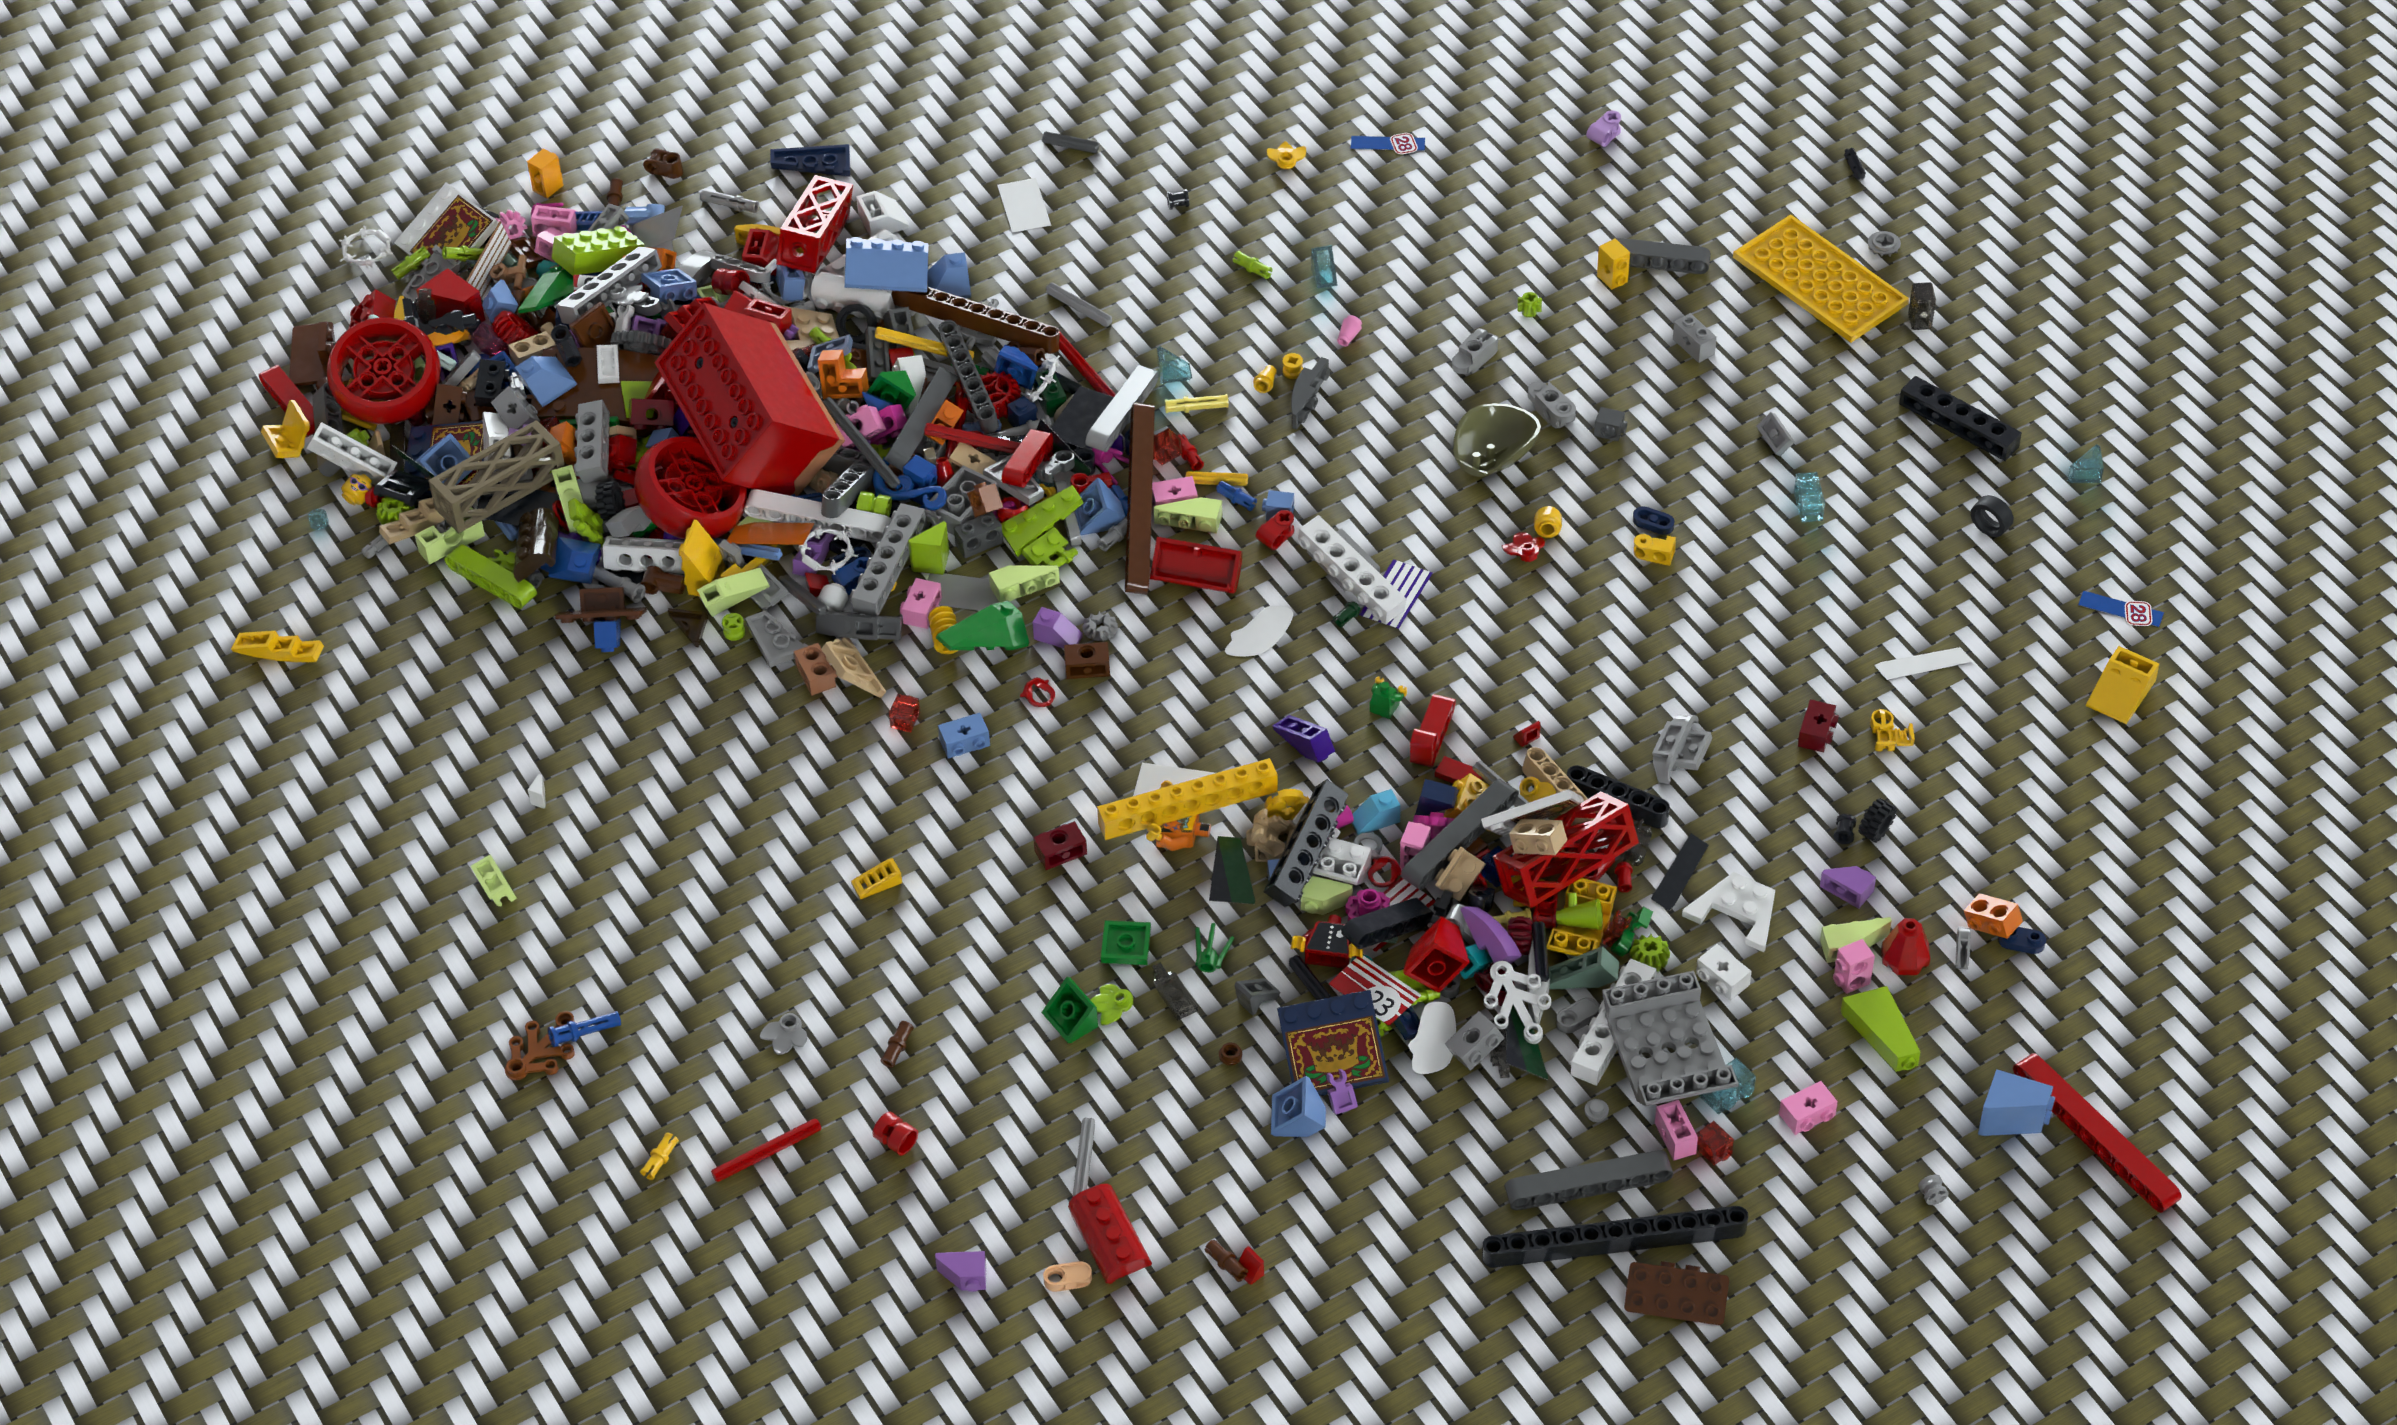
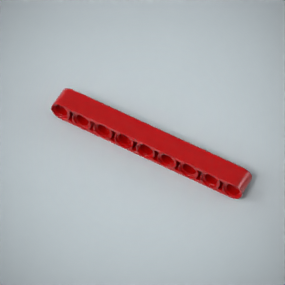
M2032 1053L2013 1066L2015 1075L2053 1086L2051 1096L2056 1098L2052 1112L2154 1210L2162 1213L2181 1200L2182 1195L2179 1188L2039 1055Z

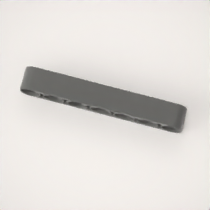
M952 320L943 321L938 327L942 344L982 432L993 433L999 427L994 406L957 324Z
M941 366L938 368L884 459L886 462L903 471V467L908 463L924 436L926 423L933 421L958 378L956 375Z
M1497 779L1404 866L1401 878L1419 890L1424 889L1435 879L1442 868L1445 869L1449 865L1448 858L1454 849L1459 850L1460 847L1467 849L1487 830L1483 827L1481 819L1508 810L1516 802L1519 791L1501 779Z
M1656 1150L1516 1177L1508 1180L1504 1187L1511 1208L1513 1210H1523L1666 1182L1673 1177V1170L1667 1153L1663 1150Z

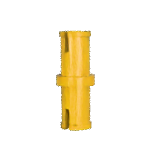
M665 1133L657 1148L652 1149L650 1152L651 1157L640 1171L645 1176L651 1169L646 1177L647 1179L654 1180L661 1166L668 1162L669 1154L679 1142L675 1136L668 1143L673 1134Z

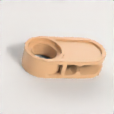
M1083 1261L1052 1265L1045 1269L1043 1273L1044 1285L1048 1290L1055 1292L1083 1288L1092 1281V1269L1088 1263ZM1053 1274H1058L1062 1277L1056 1283L1049 1281V1277Z

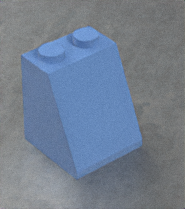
M1996 1069L1983 1106L1978 1135L2041 1133L2043 1125H2049L2056 1098L2051 1096L2053 1086Z

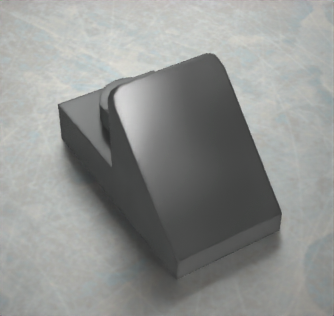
M1266 978L1236 981L1234 985L1238 1002L1253 1016L1256 1014L1262 1001L1277 1000L1281 993Z

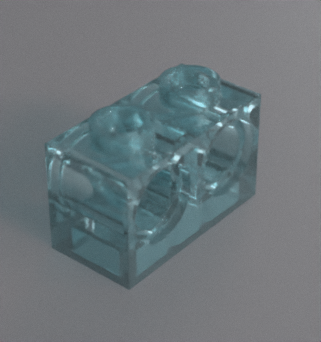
M1817 472L1796 474L1794 494L1801 522L1823 521L1825 500Z

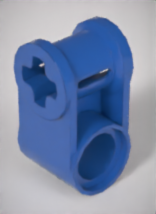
M860 557L839 568L838 571H835L836 575L832 574L833 582L842 585L846 589V593L850 595L852 590L856 589L860 574L865 572L869 558Z

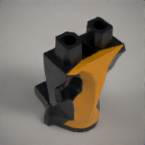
M408 298L402 299L405 315L404 321L422 330L430 338L434 346L448 343L455 344L463 340L470 342L473 340V334L482 333L481 322L476 318V315H465L462 310L448 312L440 318L428 321L429 324H423L418 315L416 303Z

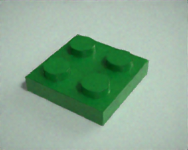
M1105 920L1101 963L1148 965L1151 922Z

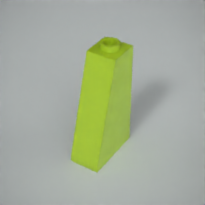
M1887 986L1843 997L1842 1015L1896 1072L1911 1070L1918 1066L1921 1052Z

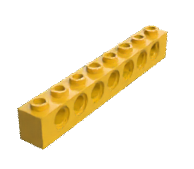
M1268 758L1097 806L1098 825L1104 839L1109 840L1147 829L1152 823L1162 825L1278 792V774L1271 759Z

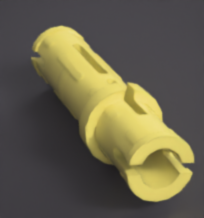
M1227 394L1196 398L1183 396V399L1165 400L1166 413L1180 411L1189 413L1191 410L1229 407Z

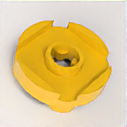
M1283 789L1278 791L1277 796L1273 798L1272 795L1269 796L1265 801L1264 808L1268 810L1267 816L1269 818L1276 815L1286 821L1293 820L1302 807L1308 803L1309 798L1304 796L1300 790Z

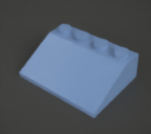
M859 237L846 239L844 288L927 292L928 243L921 241L911 243L903 242L902 240L883 241L878 238L863 240Z

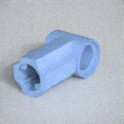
M647 204V207H626L624 212L629 217V220L625 221V224L634 225L664 213L665 206L661 204Z

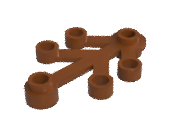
M568 1011L560 1012L555 1018L556 1026L554 1028L566 1025L568 1021L575 1022L573 1014ZM529 1021L525 1025L526 1034L528 1035V1053L521 1059V1051L524 1048L523 1039L520 1036L510 1038L509 1046L512 1059L507 1062L505 1074L511 1080H521L528 1073L543 1071L547 1075H554L559 1070L556 1060L548 1059L541 1063L532 1062L538 1058L561 1056L563 1059L569 1060L575 1055L574 1047L569 1043L558 1047H549L551 1043L548 1034L538 1042V1034L540 1033L539 1023L537 1021Z

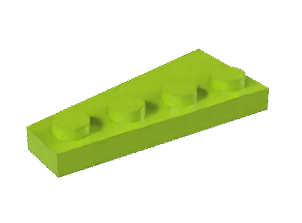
M1071 485L1001 523L1003 537L1015 555L1019 557L1025 547L1037 540V537L1045 531L1051 530L1059 519L1064 520L1083 504L1082 498L1074 486Z

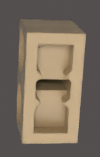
M546 331L508 345L510 359L515 366L531 356H542L543 349L557 348L555 342Z
M1520 819L1509 833L1514 853L1556 855L1567 841L1562 820Z

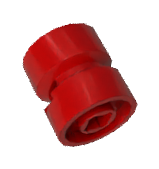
M720 268L714 272L711 283L713 290L717 294L732 295L735 290L744 294L745 292L738 287L742 281L750 284V278L743 270Z
M891 1111L886 1112L879 1118L872 1132L875 1139L884 1145H888L891 1150L900 1156L908 1153L918 1138V1130L907 1122H903L900 1117Z

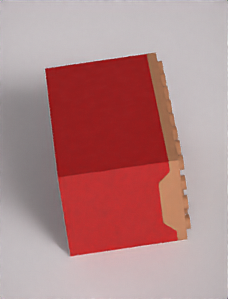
M703 303L654 362L718 475L724 482L751 489L788 496L795 494V496H798L845 442L843 435L779 328L774 323Z

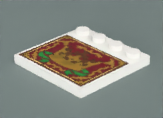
M445 183L394 243L409 256L418 251L422 246L431 255L435 245L441 249L444 246L480 248L493 233L499 222L448 183ZM453 259L459 264L461 269L468 262H461L458 259Z
M1568 789L1482 818L1481 821L1485 829L1505 837L1509 836V833L1520 819L1544 820L1567 812L1584 802L1582 796Z

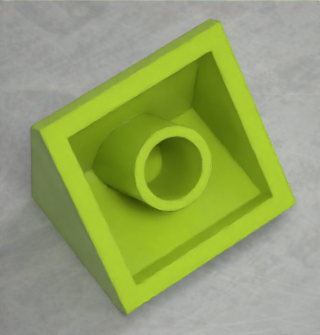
M945 521L908 540L911 569L913 572L944 575L950 553L947 523Z

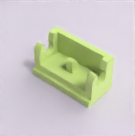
M491 855L471 865L489 899H493L497 906H502L500 899L504 896H507L511 902L517 899Z

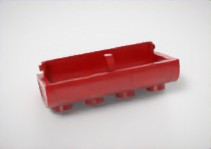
M1157 537L1150 579L1234 594L1238 587L1241 572L1242 551Z
M1099 1184L1076 1194L1070 1200L1068 1208L1107 1284H1111L1121 1277L1152 1265L1146 1250L1111 1185Z

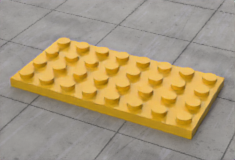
M1791 214L1733 252L1734 259L1850 343L1909 303L1907 296Z

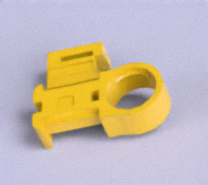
M1884 709L1874 711L1871 715L1870 726L1872 733H1876L1877 736L1875 751H1883V749L1894 751L1895 746H1913L1915 740L1913 724L1909 723L1908 728H1904V730H1900V728L1893 730L1894 717L1892 713ZM1881 718V724L1877 723L1875 719Z

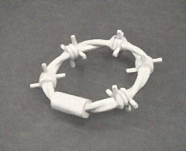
M363 226L364 229H360L359 232L348 237L345 235L343 240L339 239L343 254L340 262L345 260L350 266L352 265L351 262L357 265H366L368 269V266L373 268L372 263L382 260L384 257L389 256V254L393 255V253H390L391 238L381 230H366V226ZM367 234L375 235L383 243L387 244L386 247L379 248L382 250V253L375 259H371V256H368L369 258L366 259V256H364L365 260H354L353 258L356 254L351 256L347 253V248L353 247V245H350V242L359 235H361L362 239Z
M774 258L765 267L771 273L777 268V259ZM805 272L804 275L808 286L804 290L803 299L807 297L812 299L809 292L813 274ZM773 281L763 283L762 288L759 289L760 291L765 290V292H767L774 300H776L777 302H779V304H782L783 306H785V304L792 303L786 300H782V297H779L771 292L770 284H773Z
M1059 355L1056 359H1040L1043 362L1037 372L1048 369L1049 373L1045 377L1040 376L1044 381L1037 391L1031 393L1032 390L1026 389L1025 393L1021 392L1030 402H1034L1037 399L1042 401L1043 399L1039 397V394L1044 391L1047 384H1050L1052 381L1056 383L1053 379V374L1057 366L1061 368V365L1058 364Z
M817 524V528L809 533L804 544L798 546L803 558L802 562L814 571L830 570L836 575L835 571L844 566L853 556L858 557V555L854 554L847 536L850 531L848 530L845 533L844 530L823 529L821 525ZM825 532L837 535L834 540L839 538V540H844L847 544L846 550L841 549V551L845 552V559L838 563L832 560L833 562L827 567L821 566L817 561L805 555L806 549L811 550V548L807 547V541L814 536L820 539L819 536Z

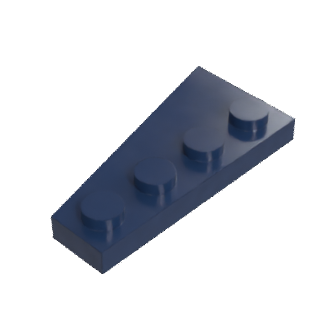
M849 144L770 149L772 169L851 177Z

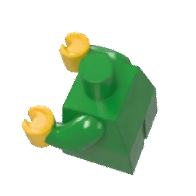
M1376 677L1375 684L1371 688L1373 695L1370 701V712L1390 719L1402 698L1407 695V687L1399 686L1397 693L1396 689L1390 687L1388 682H1384V678Z

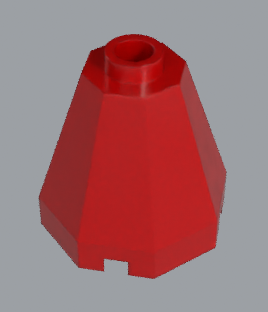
M1904 918L1882 942V964L1886 967L1889 965L1896 975H1918L1924 966L1926 968L1930 964L1929 942L1922 924L1915 919Z

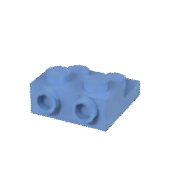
M679 268L641 273V281L649 286L650 296L658 298L659 302L667 304V299L687 301L697 297V281Z

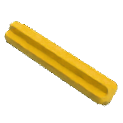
M1187 471L1185 476H1193L1194 483L1201 485H1218L1220 481H1224L1231 486H1247L1248 474Z

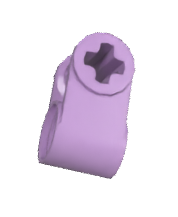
M1613 110L1607 111L1601 118L1590 125L1586 134L1587 138L1606 147L1610 141L1621 133L1619 125L1621 114Z

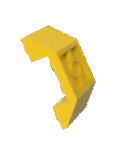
M1584 878L1569 885L1566 891L1564 908L1568 907L1567 893H1577V905L1599 899L1603 913L1602 929L1595 930L1559 924L1556 929H1552L1547 949L1579 956L1599 948L1610 921L1617 887Z

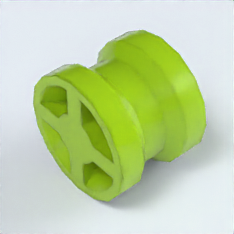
M730 613L723 617L722 626L725 638L731 641L740 640L745 635L743 617L737 613Z

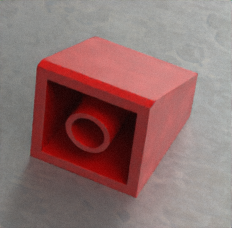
M448 268L416 289L422 317L426 321L440 318L454 310H462L465 315L475 314L481 323L486 320L479 290Z
M1440 917L1411 947L1403 973L1440 993L1470 963L1459 926Z

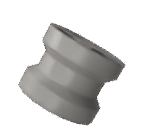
M1940 1175L1927 1176L1918 1184L1920 1191L1925 1194L1924 1199L1928 1205L1939 1204L1948 1197L1949 1192L1946 1187L1942 1186L1943 1181Z

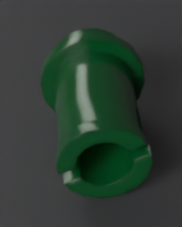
M1354 601L1347 602L1345 608L1333 616L1336 625L1343 627L1353 617L1359 616L1360 606Z

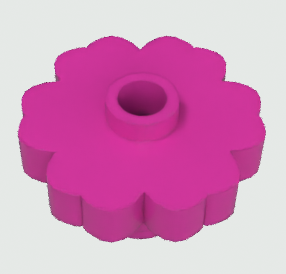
M1430 812V816L1414 815L1413 822L1431 827V841L1455 818H1445L1444 813Z
M1374 889L1359 890L1357 896H1350L1346 903L1345 912L1348 914V921L1390 906V898L1383 892H1377Z

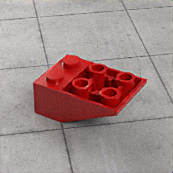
M754 298L743 312L744 315L776 324L782 335H784L787 329L789 330L792 324L791 308Z

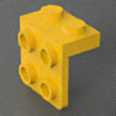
M290 400L282 425H263L261 433L276 458L300 457L310 424L296 401Z
M1471 773L1461 780H1456L1452 785L1459 790L1454 808L1447 809L1444 817L1456 818L1490 785Z

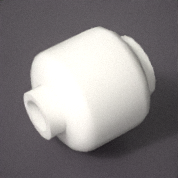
M831 583L822 588L818 599L828 607L826 611L842 612L848 601V594L842 585Z

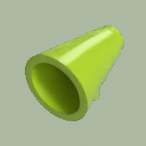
M1567 893L1568 907L1556 911L1557 924L1601 930L1603 926V913L1600 900L1595 899L1577 905V893Z

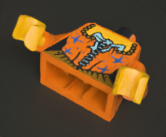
M1165 780L1163 783H1161V787L1159 789L1172 786L1173 784L1170 781ZM1199 814L1162 825L1152 823L1147 828L1148 834L1146 838L1149 841L1156 839V847H1163L1170 851L1191 848L1194 846L1196 836L1209 837L1211 824L1201 823Z

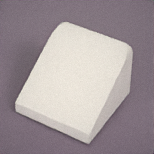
M539 774L528 788L531 805L545 809V787L542 775Z

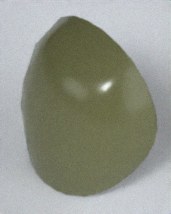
M1493 403L1472 408L1464 414L1456 428L1453 441L1455 459L1458 465L1472 476L1483 477L1502 471L1520 460L1535 445L1541 424L1532 413L1508 404Z

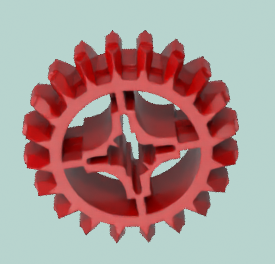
M506 310L501 311L492 323L494 332L508 345L539 334L528 322L517 316V314Z
M987 371V374L984 376L980 375V378L994 406L997 419L1001 417L1007 418V404L1021 398L1018 382L1010 374L1006 375L1004 371L1000 374L996 371L990 374ZM968 402V410L970 413H973L971 406Z

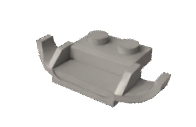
M1680 715L1672 721H1667L1652 752L1653 764L1659 783L1669 784L1671 781L1670 773L1671 771H1676V768L1699 769L1712 741L1711 732L1692 730V724L1699 721L1696 715Z

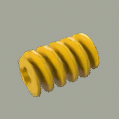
M939 606L932 609L928 615L934 648L941 654H953L959 651L948 650L936 639L937 634L957 624L956 615L953 613L952 608Z

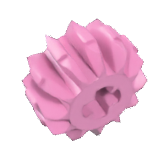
M507 210L506 215L500 212V219L494 218L498 222L501 221L509 239L526 236L523 230L528 228L524 224L526 219L520 216L519 212L515 211L513 213L511 210Z

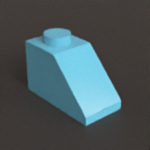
M1392 789L1371 795L1353 813L1354 821L1351 824L1357 835L1369 833L1400 822V803Z

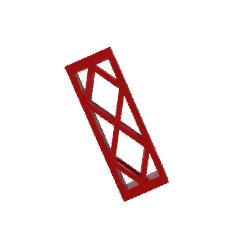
M817 175L813 177L780 228L777 265L816 274L849 220L853 184ZM831 190L835 199L818 204V193ZM833 207V209L831 210V212L824 210V209ZM801 247L804 253H798L795 249Z
M1599 792L1554 819L1562 820L1566 835L1572 834L1567 837V841L1556 855L1515 853L1513 857H1510L1509 855L1514 853L1512 845L1495 854L1493 858L1504 895L1529 908H1533L1637 845L1639 841L1629 804ZM1575 818L1594 819L1589 822L1571 826ZM1608 845L1604 853L1585 852L1589 849ZM1566 847L1572 848V849L1568 850L1567 852H1566V851H1561V850H1563V849L1566 848ZM1570 858H1572L1569 863L1564 864V865H1561V864L1564 863L1565 861H1567V860H1569ZM1582 868L1570 875L1574 869ZM1562 873L1557 882L1538 881L1539 878ZM1511 875L1521 876V879L1513 884Z

